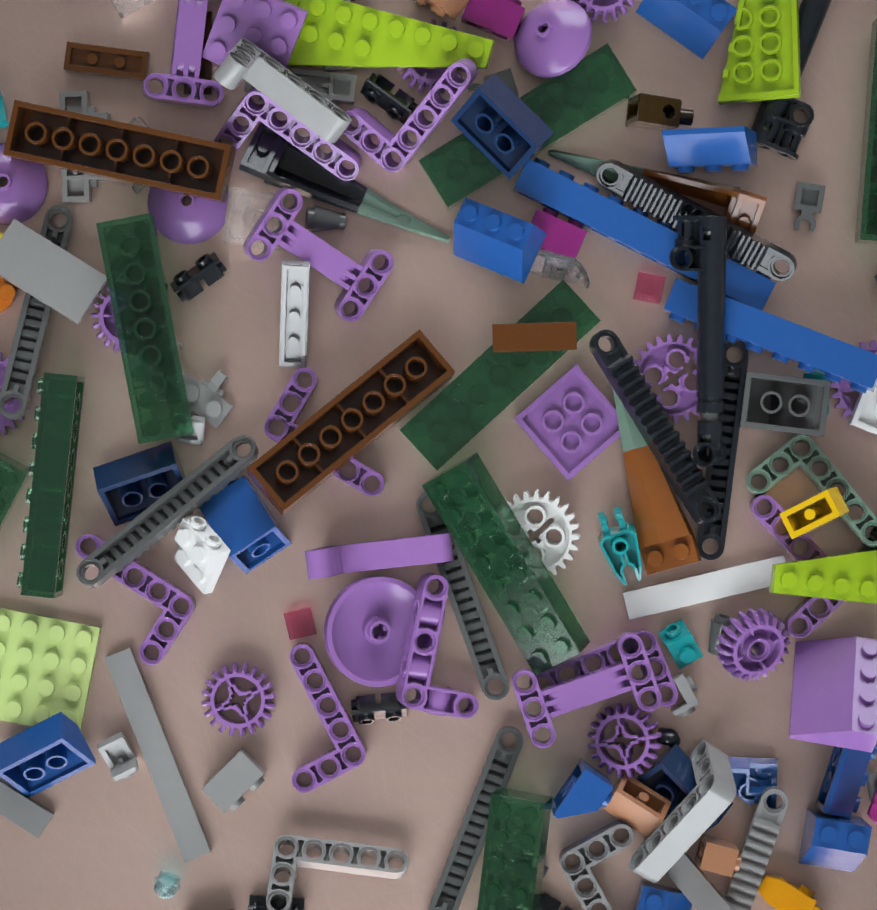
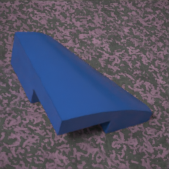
M728 756L736 785L735 796L740 797L743 802L751 806L753 803L758 804L760 796L766 788L777 787L778 758ZM771 794L768 796L766 804L770 808L775 809L777 794Z

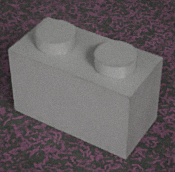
M242 747L201 790L224 813L229 808L235 811L245 801L242 795L249 788L254 792L265 781L261 776L266 770Z

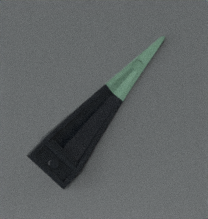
M260 122L240 162L239 170L263 179L266 184L281 189L291 188L298 191L302 196L445 243H449L451 240L448 235L412 216L356 180L344 181L338 178L262 122Z

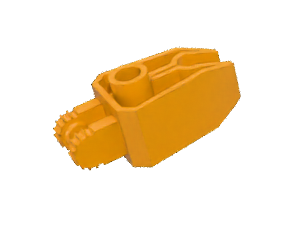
M766 875L758 888V892L764 900L777 910H823L816 905L817 898L814 897L816 892L803 884L799 888L782 877Z

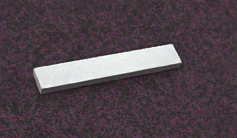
M779 555L622 592L628 619L770 587L772 564L784 563L785 557L784 555Z

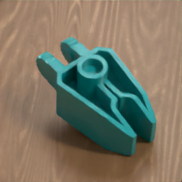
M618 506L614 508V515L619 523L617 526L609 528L608 519L604 512L597 513L602 527L598 540L615 575L624 585H627L623 568L626 566L625 559L627 565L634 568L638 581L641 580L642 565L635 526L628 522L625 523L621 508Z

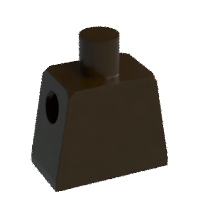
M639 93L628 99L625 126L653 130H674L679 125L691 126L694 110L681 108L682 101L680 99Z

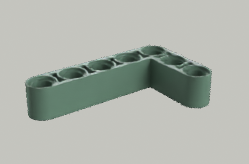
M801 434L795 436L748 474L746 488L754 496L767 494L798 468H801L820 493L829 489L832 485H841L845 490L842 498L848 508L858 506L861 508L863 515L857 520L851 519L847 513L840 517L863 545L869 548L877 547V541H869L865 536L867 528L874 527L877 529V517L808 435ZM798 442H805L810 447V451L805 455H799L795 452L794 446ZM777 459H783L787 462L788 469L784 472H777L772 467L773 462ZM816 463H822L826 466L827 473L824 476H816L812 472V466ZM753 477H763L767 482L766 486L759 490L753 488L751 485Z

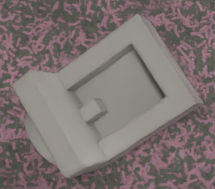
M680 672L672 676L684 702L670 710L674 716L680 714L682 718L696 710L694 706L699 704L693 693L697 690V687L690 675L684 677Z
M122 731L97 743L98 750L110 768L111 777L114 781L128 778L138 771L137 756Z

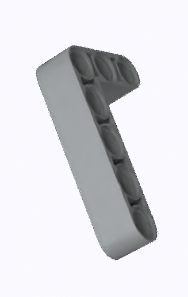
M242 38L239 40L213 74L217 82L230 90H234L244 79L327 142L335 144L351 123V118L343 110L247 39Z
M706 741L698 743L691 755L697 786L646 839L630 859L629 869L652 883H656L665 875L735 798L736 785L728 755Z
M621 820L614 821L565 847L559 855L561 868L584 910H591L595 903L604 904L606 906L605 910H613L590 867L632 844L634 840L632 828ZM618 828H624L628 831V836L622 841H617L613 838V833ZM594 841H600L604 844L603 850L598 854H593L589 851V846ZM570 854H575L580 860L576 866L569 867L564 863L565 858ZM581 879H590L593 882L592 887L587 891L580 890L577 886Z
M282 835L278 837L274 844L266 896L267 910H275L272 908L271 903L278 898L283 899L287 903L281 910H291L297 867L400 879L407 873L408 856L403 850L397 848L296 835ZM286 844L291 845L294 848V852L290 855H282L279 852L280 847ZM311 848H317L322 854L317 859H311L306 853ZM343 851L348 854L349 859L340 863L334 859V855L337 852ZM365 855H371L376 859V863L372 866H366L362 863L361 859ZM397 858L403 862L404 866L395 870L388 863L390 860ZM285 871L290 874V879L284 883L278 882L275 879L276 874Z

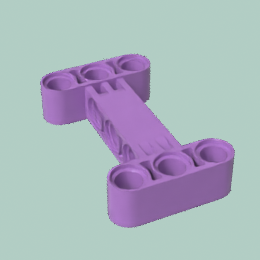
M178 0L170 75L152 73L146 77L142 85V92L147 99L201 108H214L223 99L224 90L218 82L199 79L208 0ZM152 80L159 81L163 87L162 92L159 94L151 93L148 89V82ZM179 84L187 85L190 89V95L186 98L179 97L176 93V86ZM213 88L217 92V100L207 101L203 96L204 89Z
M291 188L279 189L245 239L243 244L245 254L256 261H263L271 255L278 244L300 260L309 261L312 268L344 288L334 304L336 314L347 321L358 320L394 266L392 255L381 249H372L365 255L360 264L356 263L293 221L302 207V196L298 191ZM287 193H291L294 196V204L290 208H284L282 205V198ZM277 217L279 227L277 230L270 232L266 227V223L269 218ZM261 240L264 244V250L261 254L254 255L251 251V246L255 241ZM382 254L385 258V263L381 268L376 269L373 265V260L377 255ZM363 278H368L370 282L369 288L364 292H360L358 289L359 281ZM348 301H353L355 305L354 311L349 315H345L343 312L344 304Z
M624 632L618 637L616 645L621 662L540 689L537 678L530 669L520 668L515 671L512 676L513 689L530 738L535 746L548 748L554 743L556 735L550 718L631 690L636 703L642 710L650 712L660 706L661 694L643 642L638 635L633 632ZM625 639H636L637 648L633 652L628 653L623 650L622 644ZM637 664H642L646 667V674L642 678H634L631 674L632 668ZM523 674L529 675L532 678L531 686L526 689L518 687L516 683L517 678ZM645 691H653L655 693V700L650 705L641 703L640 698ZM530 701H538L541 704V711L538 714L531 715L527 713L526 705ZM541 727L549 729L550 737L546 741L537 740L535 738L537 729Z

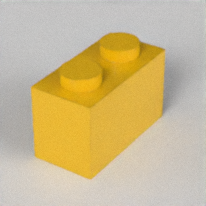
M834 487L813 496L779 515L791 539H794L850 511L838 488Z

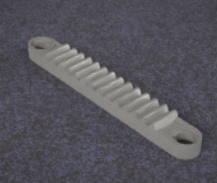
M768 787L762 792L740 851L742 861L739 871H734L724 895L735 910H751L770 855L772 854L773 846L776 843L777 835L780 832L781 824L788 808V798L785 791L779 787ZM778 794L781 796L782 804L778 808H770L766 804L769 795Z

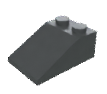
M747 371L740 427L824 437L831 381Z

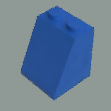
M244 475L236 478L234 481H230L226 488L218 494L212 495L211 500L204 502L202 507L199 508L210 527L231 550L229 558L246 574L292 544L254 486Z
M807 808L798 863L854 872L868 854L872 827L861 817L851 816V818H846Z

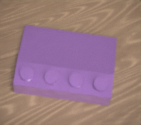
M856 636L795 643L789 724L790 739L872 753L877 743V640Z

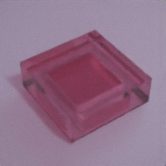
M638 272L633 300L660 305L666 277Z
M311 607L284 613L290 640L317 634Z

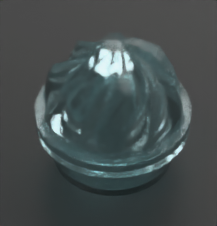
M160 871L158 877L154 878V891L162 899L173 897L180 890L179 882L181 878L170 872Z

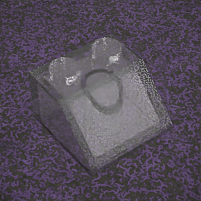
M230 186L222 241L225 244L243 246L245 239L275 194ZM283 196L282 205L286 208L287 197ZM277 217L269 218L266 223V227L270 232L277 230L279 227ZM257 240L251 247L264 249V244L261 240ZM277 244L273 251H279L280 246Z

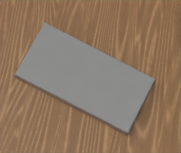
M13 219L0 239V276L79 325L108 281V277Z

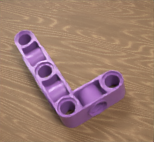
M426 573L418 581L415 600L411 609L400 663L396 698L401 704L411 709L441 716L471 718L479 709V703L473 695L448 686L443 688L430 685L449 585L443 576L435 573ZM436 579L438 581V589L434 593H430L428 584L431 580ZM425 633L427 643L423 647H418L417 638ZM411 688H415V698L412 701H406V692ZM467 698V708L459 711L458 704L460 700Z

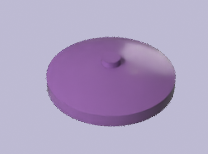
M370 576L351 583L336 596L326 615L324 642L332 663L343 675L357 683L371 687H384L398 683L400 663L416 590L409 584L392 577ZM425 633L417 638L418 647H423L427 643Z

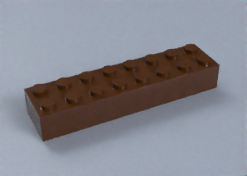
M14 100L3 155L22 161L225 203L236 148L224 143Z
M419 329L247 468V475L283 516L451 380L455 370Z

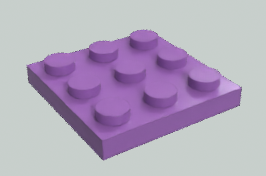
M222 0L202 53V58L220 65L240 39L244 38L254 43L287 68L309 11L284 0Z
M577 364L514 418L567 481L620 437L616 409Z

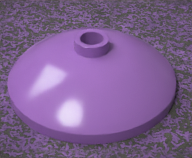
M548 0L537 5L524 17L516 32L514 48L519 63L529 73L544 78L556 77L570 71L582 60L588 51L592 39L591 20L587 12L579 4L571 0Z
M0 143V179L2 177L8 179V184L5 187H0V225H10L13 219L22 223L33 217L44 204L48 192L47 172L44 165L13 159L3 155L5 143Z
M150 188L147 205L151 221L162 235L174 242L197 244L207 241L221 230L228 218L230 211L229 191H227L225 203L189 196L192 202L189 206H184L182 199L188 195Z

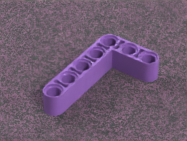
M463 58L449 66L396 135L362 107H353L345 112L349 117L350 115L356 117L359 125L354 127L350 123L343 134L384 169L390 172L399 171L412 160L477 76L476 64L470 59ZM457 67H462L466 70V80L461 79L457 75ZM441 88H445L449 91V101L444 100L441 97ZM425 109L433 113V122L428 121L424 117ZM408 130L413 131L417 135V142H412L408 138ZM371 133H374L379 137V145H376L371 141ZM392 151H395L400 155V163H397L392 159Z
M253 86L242 98L214 139V142L222 143L221 138H229L237 151L258 121H261L344 181H350L357 177L362 165L361 155L341 139H338L335 144L327 142ZM252 95H260L265 103L256 104L252 100ZM281 111L285 113L287 120H278L274 112ZM236 117H245L249 125H240ZM297 129H307L310 133V136H300L297 132ZM319 145H329L332 148V152H322ZM349 160L354 164L355 168L346 169L341 162Z
M305 367L295 371L265 422L264 431L266 435L277 443L299 427L295 423L318 385V376L312 369ZM304 372L310 373L313 377V382L308 388H302L298 384V377ZM289 396H295L299 401L298 408L293 412L287 411L284 407V401ZM275 420H281L285 425L284 432L279 436L272 434L270 430V425ZM355 458L350 461L356 466V473L353 477H345L341 469L333 475L369 496L380 494L385 486V480L379 472ZM373 475L380 480V487L377 491L371 492L366 489L365 480L368 476Z
M763 494L754 496L749 504L751 514L795 561L827 556L807 534L791 539L788 531L782 535L776 532L775 525L781 519L779 514L785 510L774 498ZM766 499L770 504V509L766 514L761 515L758 513L756 505L759 500ZM803 539L807 543V550L805 553L798 555L794 551V545L796 541ZM807 597L787 615L784 625L791 636L804 638L817 628L845 600ZM816 599H822L825 604L824 610L821 613L815 614L812 611V603ZM796 618H802L805 623L803 630L800 632H793L791 628L792 621Z
M94 533L85 534L76 541L75 550L81 558L85 559L90 555L83 548V543L86 539H92L96 543V549L103 545L106 540ZM133 559L131 565H126L122 572H117L112 577L163 609V612L139 649L141 661L147 665H155L165 658L193 614L196 608V601L191 594L138 560ZM133 568L139 569L143 574L140 583H134L129 578V573ZM155 583L165 586L166 594L163 598L154 596L152 588ZM178 598H184L188 601L189 610L186 613H181L176 609L175 603ZM164 621L173 624V635L166 636L162 633L161 624ZM148 645L158 647L160 654L157 659H151L147 656L146 648Z
M451 533L335 545L305 551L308 579L326 578L350 572L454 561Z
M636 630L633 633L639 637L641 635H648L651 639L650 646L645 649L649 662L659 661L661 663V671L654 675L658 688L668 686L672 690L671 697L667 700H661L660 706H672L678 699V691L657 639L648 630ZM627 638L624 640L622 646L626 652H633L637 648L636 639ZM617 639L546 667L534 674L537 679L540 677L547 678L549 686L564 681L559 676L561 669L564 667L574 669L575 675L573 678L592 672L585 667V661L590 656H596L600 659V666L596 670L621 662V660H614L611 657V650L617 646ZM639 664L644 676L646 674V667ZM530 677V680H529V686H531V684H532V678H531V677ZM650 691L653 699L655 700V693L653 691Z
M301 642L292 648L290 661L335 746L332 750L310 760L295 770L292 776L293 787L299 792L306 793L361 765L365 760L367 750L315 649L311 644ZM300 648L308 650L310 660L305 663L299 662L295 656L296 650ZM311 673L320 674L323 678V684L319 687L311 686L308 682V676ZM323 698H332L336 703V708L333 711L323 710L321 707V700ZM337 722L346 723L349 732L343 736L337 735L333 729L334 724ZM355 746L361 750V757L357 760L349 759L346 754V750L349 747ZM326 759H332L335 761L337 769L334 772L328 773L322 768V762ZM301 772L309 773L313 779L312 783L309 785L300 784L297 778L298 774Z

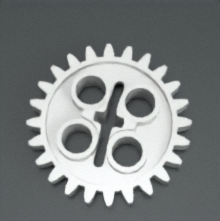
M538 489L533 497L526 490L523 493L522 500L515 494L513 496L514 504L507 500L504 502L507 511L499 509L496 512L502 519H494L492 521L498 529L492 530L490 535L496 536L498 539L493 541L491 545L500 546V550L495 555L496 557L505 556L502 565L511 563V573L519 568L521 569L522 578L527 572H531V578L535 580L537 573L540 572L543 579H546L548 570L557 575V565L563 569L567 567L564 558L573 560L574 555L569 550H578L579 548L572 541L578 540L581 537L580 534L573 532L580 524L571 523L576 514H567L565 512L569 507L568 503L563 506L558 505L560 496L552 501L550 500L549 491L543 498L540 497ZM531 509L540 510L543 514V520L540 522L533 521L529 516V511ZM549 518L554 519V522L542 531L539 538H534L522 551L517 550V547L529 538L532 531H537ZM517 527L521 529L523 538L520 540L511 538L509 534L510 528ZM551 529L560 531L562 540L559 542L551 541L548 537V531ZM538 548L542 553V558L539 560L531 559L528 555V549Z

